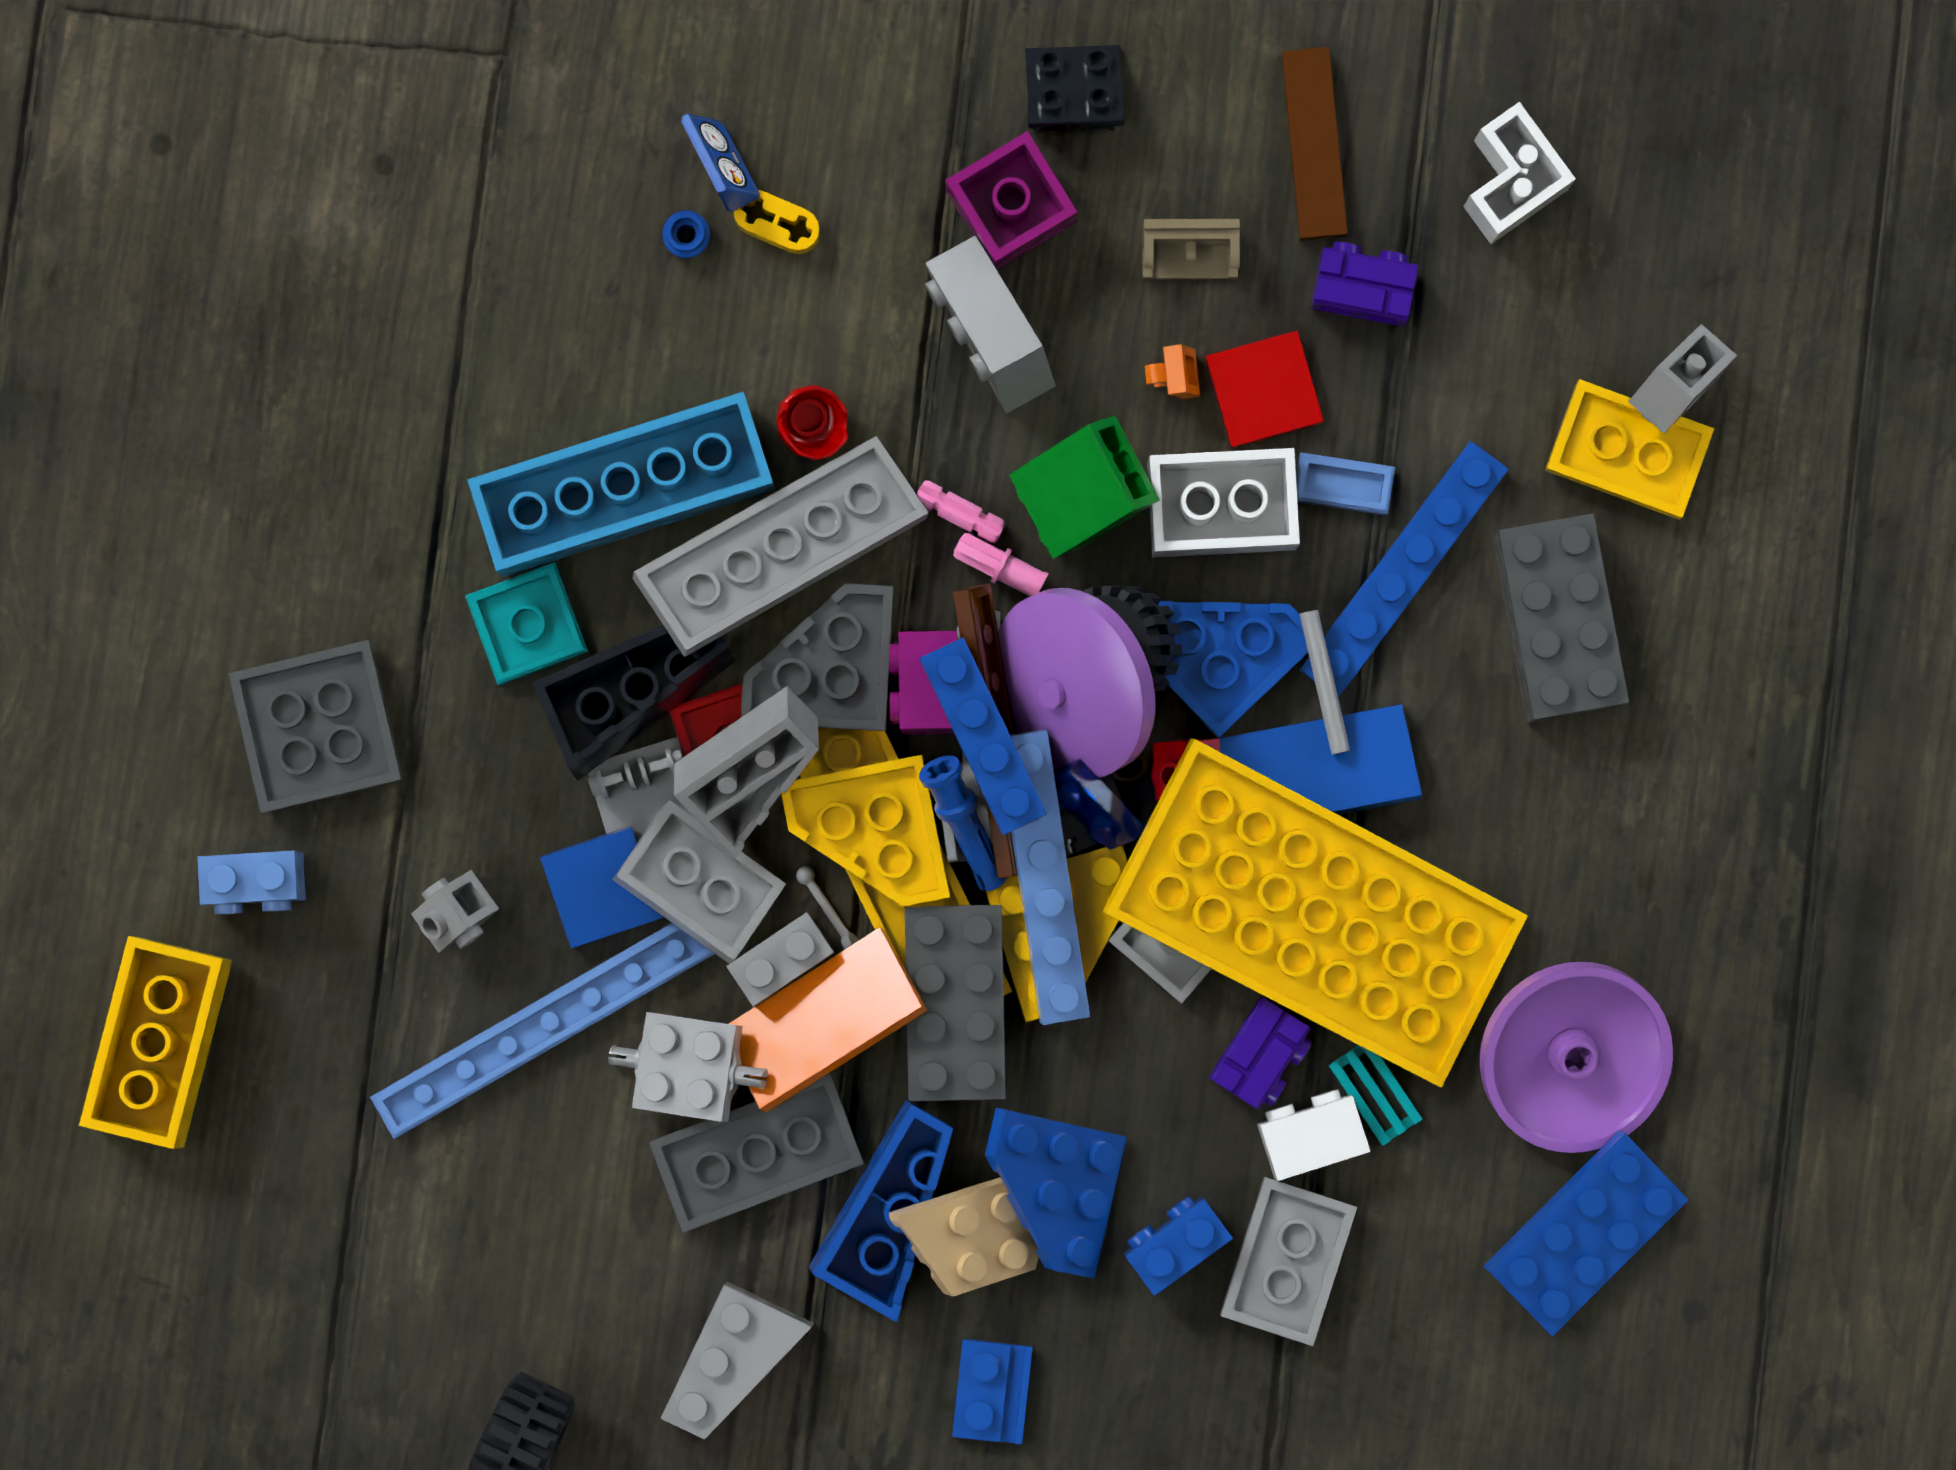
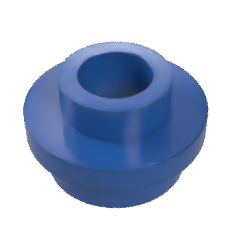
M684 210L674 213L667 219L663 227L662 237L670 253L679 258L690 259L699 256L705 251L710 241V229L706 220L700 214ZM683 228L693 229L696 232L694 240L690 243L679 241L678 233Z

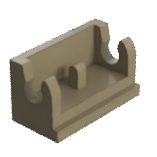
M1144 219L1142 226V280L1238 279V268L1240 267V219Z

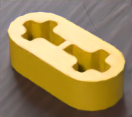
M758 190L760 197L746 206L753 207L756 201L762 202L763 212L774 217L772 223L761 218H757L754 224L747 223V214L742 210L744 206L733 211L735 222L740 230L787 252L798 255L808 253L819 242V224L814 214L767 192ZM799 220H805L806 229L811 233V236L809 238L800 237L797 243L792 242L790 232L779 226L781 221L796 226Z

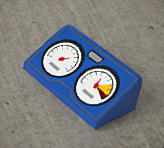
M686 114L682 116L683 120L681 122L726 210H729L731 213L757 200L760 197V193L725 125L718 120Z

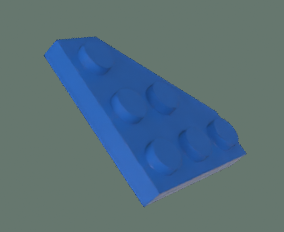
M1160 601L1158 606H1169L1174 613L1169 618L1170 624H1179L1181 634L1174 637L1175 644H1182V655H1174L1173 662L1179 664L1176 675H1166V679L1170 682L1168 687L1217 738L1221 737L1308 653L1300 615L1290 604L1191 603Z
M996 1108L985 1156L992 1170L999 1173L1009 1192L1006 1196L1023 1228L1028 1229L1038 1247L1036 1253L1044 1268L1094 1279L1127 1137Z

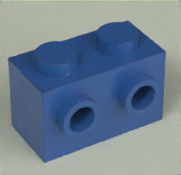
M1187 1196L1166 1212L1170 1220L1156 1230L1149 1224L1127 1240L1131 1248L1123 1254L1154 1296L1233 1239L1202 1197L1193 1201L1190 1196Z

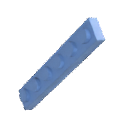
M1038 730L1010 735L1047 812L1046 816L1011 832L1039 1021L1042 1025L1087 1018L1090 1017L1048 731Z

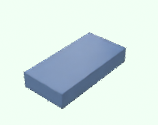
M1300 453L1296 474L1297 502L1387 516L1395 467Z

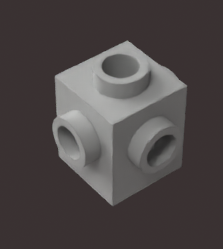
M470 870L449 883L446 878H442L427 888L421 894L425 902L413 911L411 915L420 926L423 934L440 953L455 943L460 949H463L478 939L484 933L480 925L499 908L473 871Z

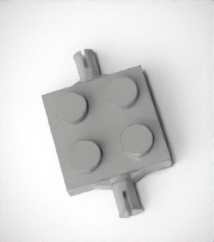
M646 1012L643 1037L638 1050L613 1045L609 1051V1054L626 1056V1059L608 1057L610 1066L635 1069L636 1083L632 1108L728 1122L731 1100L738 1085L765 1089L768 1082L766 1080L750 1078V1075L768 1078V1070L766 1068L742 1066L739 1048L743 1026Z

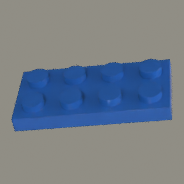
M1619 1130L1483 1267L1553 1337L1688 1199L1630 1137Z

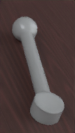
M808 866L800 867L796 873L797 881L808 887L841 936V943L844 949L859 941L853 933L847 930L815 882L814 870Z

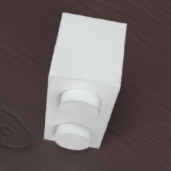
M1339 1089L1311 1097L1313 1106L1295 1112L1293 1104L1265 1112L1267 1121L1259 1123L1257 1126L1275 1180L1280 1181L1370 1152L1353 1096L1341 1097Z

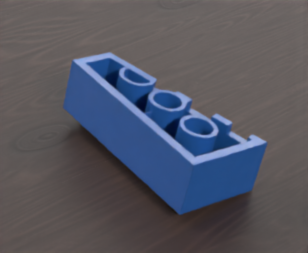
M907 1099L905 1100L809 1265V1269L816 1277L895 1322L898 1320L902 1307L901 1302L907 1282H909L915 1254L911 1250L912 1243L901 1228L895 1227L890 1221L889 1212L932 1199L953 1132V1128L948 1123Z

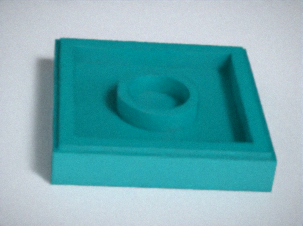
M555 562L465 595L498 686L589 653Z

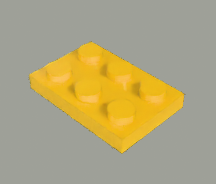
M1579 379L1575 385L1545 471L1680 520L1684 515L1715 428L1681 416L1663 433L1653 423L1647 421L1628 402L1631 399L1630 397Z

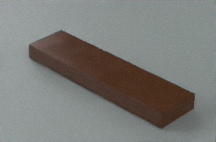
M1329 47L1282 51L1281 62L1299 241L1346 237L1348 232Z

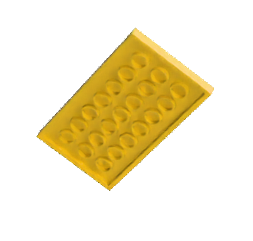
M1191 738L1102 911L1441 1088L1528 915L1202 742Z

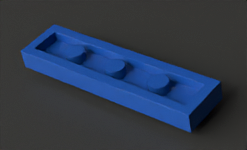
M964 637L920 657L919 661L1002 836L1046 816L1047 812Z

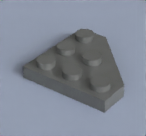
M844 584L828 601L810 617L808 616L781 640L780 644L743 675L741 717L788 686L818 717V728L886 732L889 644H891L894 587Z

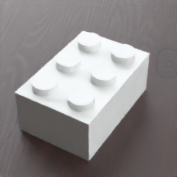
M1294 448L1149 456L1147 462L1148 478L1160 501L1150 506L1152 558L1293 551L1299 546Z

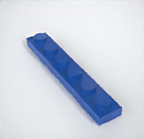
M1469 441L1324 636L1338 698L1508 471L1506 466L1472 441ZM1308 657L1299 671L1315 683Z

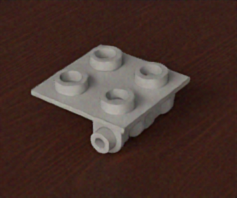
M678 737L610 757L588 773V782L592 794L596 798L606 834L632 825L636 839L639 841L668 800H671L692 815L674 796V764L683 758Z

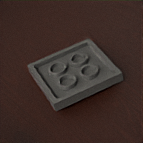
M370 640L228 673L261 814L404 781Z

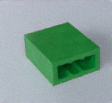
M1115 415L1086 425L1009 474L1016 488L1019 500L1025 505L1038 530L1041 542L1047 547L1053 559L1083 548L1160 501Z

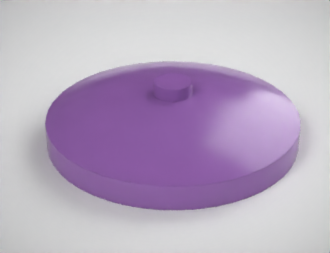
M1053 588L1039 592L1019 602L1007 614L998 631L1015 733L1047 730L1053 769L1070 777L1096 779L1107 776L1130 764L1146 746L1155 717L1153 678L1146 656L1133 632L1108 605L1080 590Z
M1568 962L1554 965L1538 971L1521 981L1502 999L1494 1010L1484 1031L1480 1049V1074L1484 1091L1492 1107L1504 1123L1515 1134L1535 1146L1567 1153L1586 1152L1602 1148L1619 1130L1629 1135L1650 1116L1661 1100L1668 1085L1673 1063V1044L1670 1028L1656 1000L1644 987L1626 973L1613 967L1593 962Z

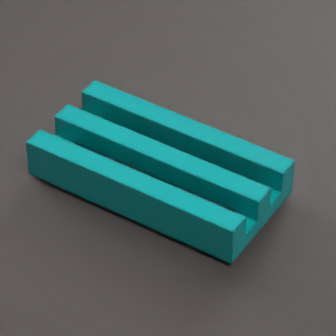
M1357 1045L1327 1065L1346 1094L1353 1096L1358 1112L1381 1146H1384L1391 1139L1423 1120L1380 1056ZM1363 1053L1367 1055L1406 1113L1407 1117L1400 1121L1358 1058ZM1348 1063H1350L1392 1127L1385 1132L1342 1069Z

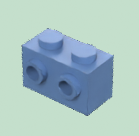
M293 850L197 856L200 905L214 906V915L243 913V904L262 903V912L292 910L291 901H306L304 855L302 852Z

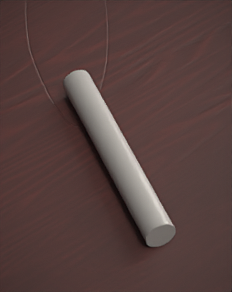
M1313 610L1301 613L1299 615L1331 755L1350 751L1319 611Z

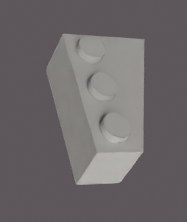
M976 235L926 262L931 281L925 283V286L938 309L946 306L952 318L947 320V323L960 346L967 343L973 356L969 357V360L982 383L989 382L1006 414L1056 387L1041 342Z
M786 686L674 764V796L736 858L744 848V841L757 824L761 826L768 817L769 808L782 792H787L819 750L818 717Z
M726 1282L661 1419L705 1440L811 1329L814 1323L734 1284Z

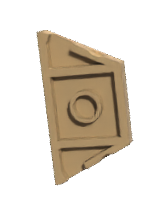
M1001 1177L889 1212L890 1221L895 1227L901 1228L913 1245L911 1250L921 1263L929 1267L931 1277L940 1290L949 1296H957L1036 1269L1039 1257L1036 1253L1038 1247L1029 1230L1023 1228L1006 1196L1009 1192Z

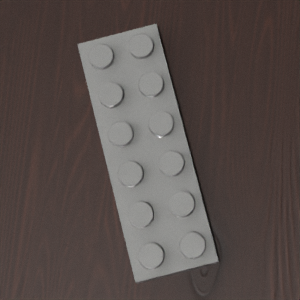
M875 436L634 571L632 579L685 657L926 520L929 512L878 437Z

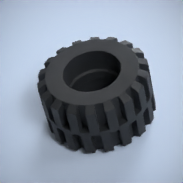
M1102 586L1083 590L1085 593L1098 598L1108 605L1127 624L1146 656L1153 678L1154 690L1164 691L1170 684L1166 679V675H1176L1179 664L1173 662L1174 655H1182V644H1175L1174 637L1181 634L1179 624H1170L1169 618L1174 615L1169 606H1158L1161 600L1160 597L1154 593H1144V588L1136 586Z
M522 1371L510 1380L500 1397L475 1449L468 1470H547L575 1408L574 1396Z

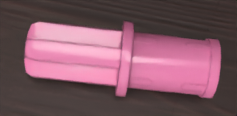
M970 533L962 535L954 550L953 556L956 559L992 577V583L995 584L998 580L1028 596L1040 592L1049 574L1010 555L1011 549L1008 548L1004 552Z

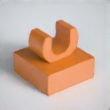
M1182 344L1163 347L1165 363L1145 366L1147 385H1154L1155 388L1167 387L1168 395L1180 399L1200 397L1195 349Z

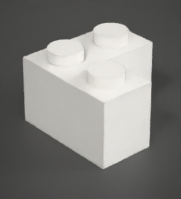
M1520 102L1481 128L1474 142L1495 169L1498 176L1471 194L1463 207L1489 243L1493 244L1568 191L1576 180Z

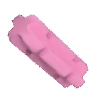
M929 480L922 483L916 495L928 511L931 512L932 509L938 511L937 515L970 533L972 530L977 531V536L989 543H995L999 539L1005 527L1003 519L990 512L988 515L982 513V508L950 491L947 494L942 492V487Z

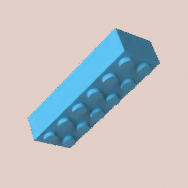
M744 391L467 479L496 572L502 577L775 490Z

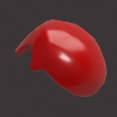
M817 385L795 388L778 406L776 414L778 436L793 454L810 460L832 457L846 443L849 437L847 433L848 412L843 402L830 389Z

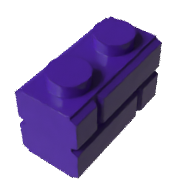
M1334 242L1333 248H1323L1319 259L1310 309L1401 327L1405 326L1409 317L1418 265L1407 263V255L1393 251H1381L1379 257L1361 254L1362 248L1360 246L1347 242Z
M1259 997L1208 1078L1257 1110L1261 1108L1263 1103L1271 1107L1287 1083L1280 1079L1289 1062L1298 1066L1312 1045V1041L1306 1038L1311 1028L1267 999Z

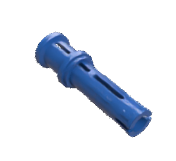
M950 755L936 758L921 769L919 773L921 784L925 788L930 789L936 801L934 807L936 815L951 827L955 839L973 872L979 889L982 891L984 889L986 891L994 890L1000 887L1007 877L998 878L993 846L975 810L977 807V797L972 789L966 787L960 775L962 765L957 757Z

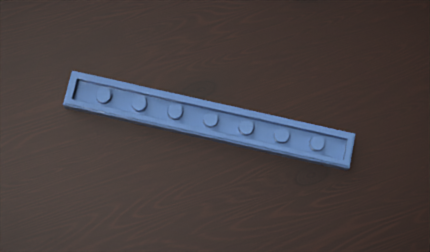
M671 923L370 1098L393 1139H396L712 957L715 953Z

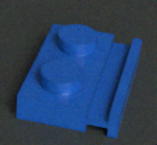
M963 1338L952 1437L1009 1442L1022 1445L1032 1346Z

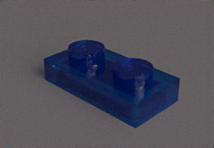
M1077 759L1054 770L1058 801L1065 808L1073 811L1089 828L1091 836L1109 850L1134 841L1145 828L1081 759Z

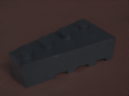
M661 625L534 681L532 684L568 769L576 780L579 781L732 665L735 659L724 635L684 657L664 625Z

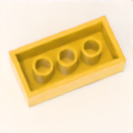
M128 936L79 1126L166 1148H184L232 960L141 937Z

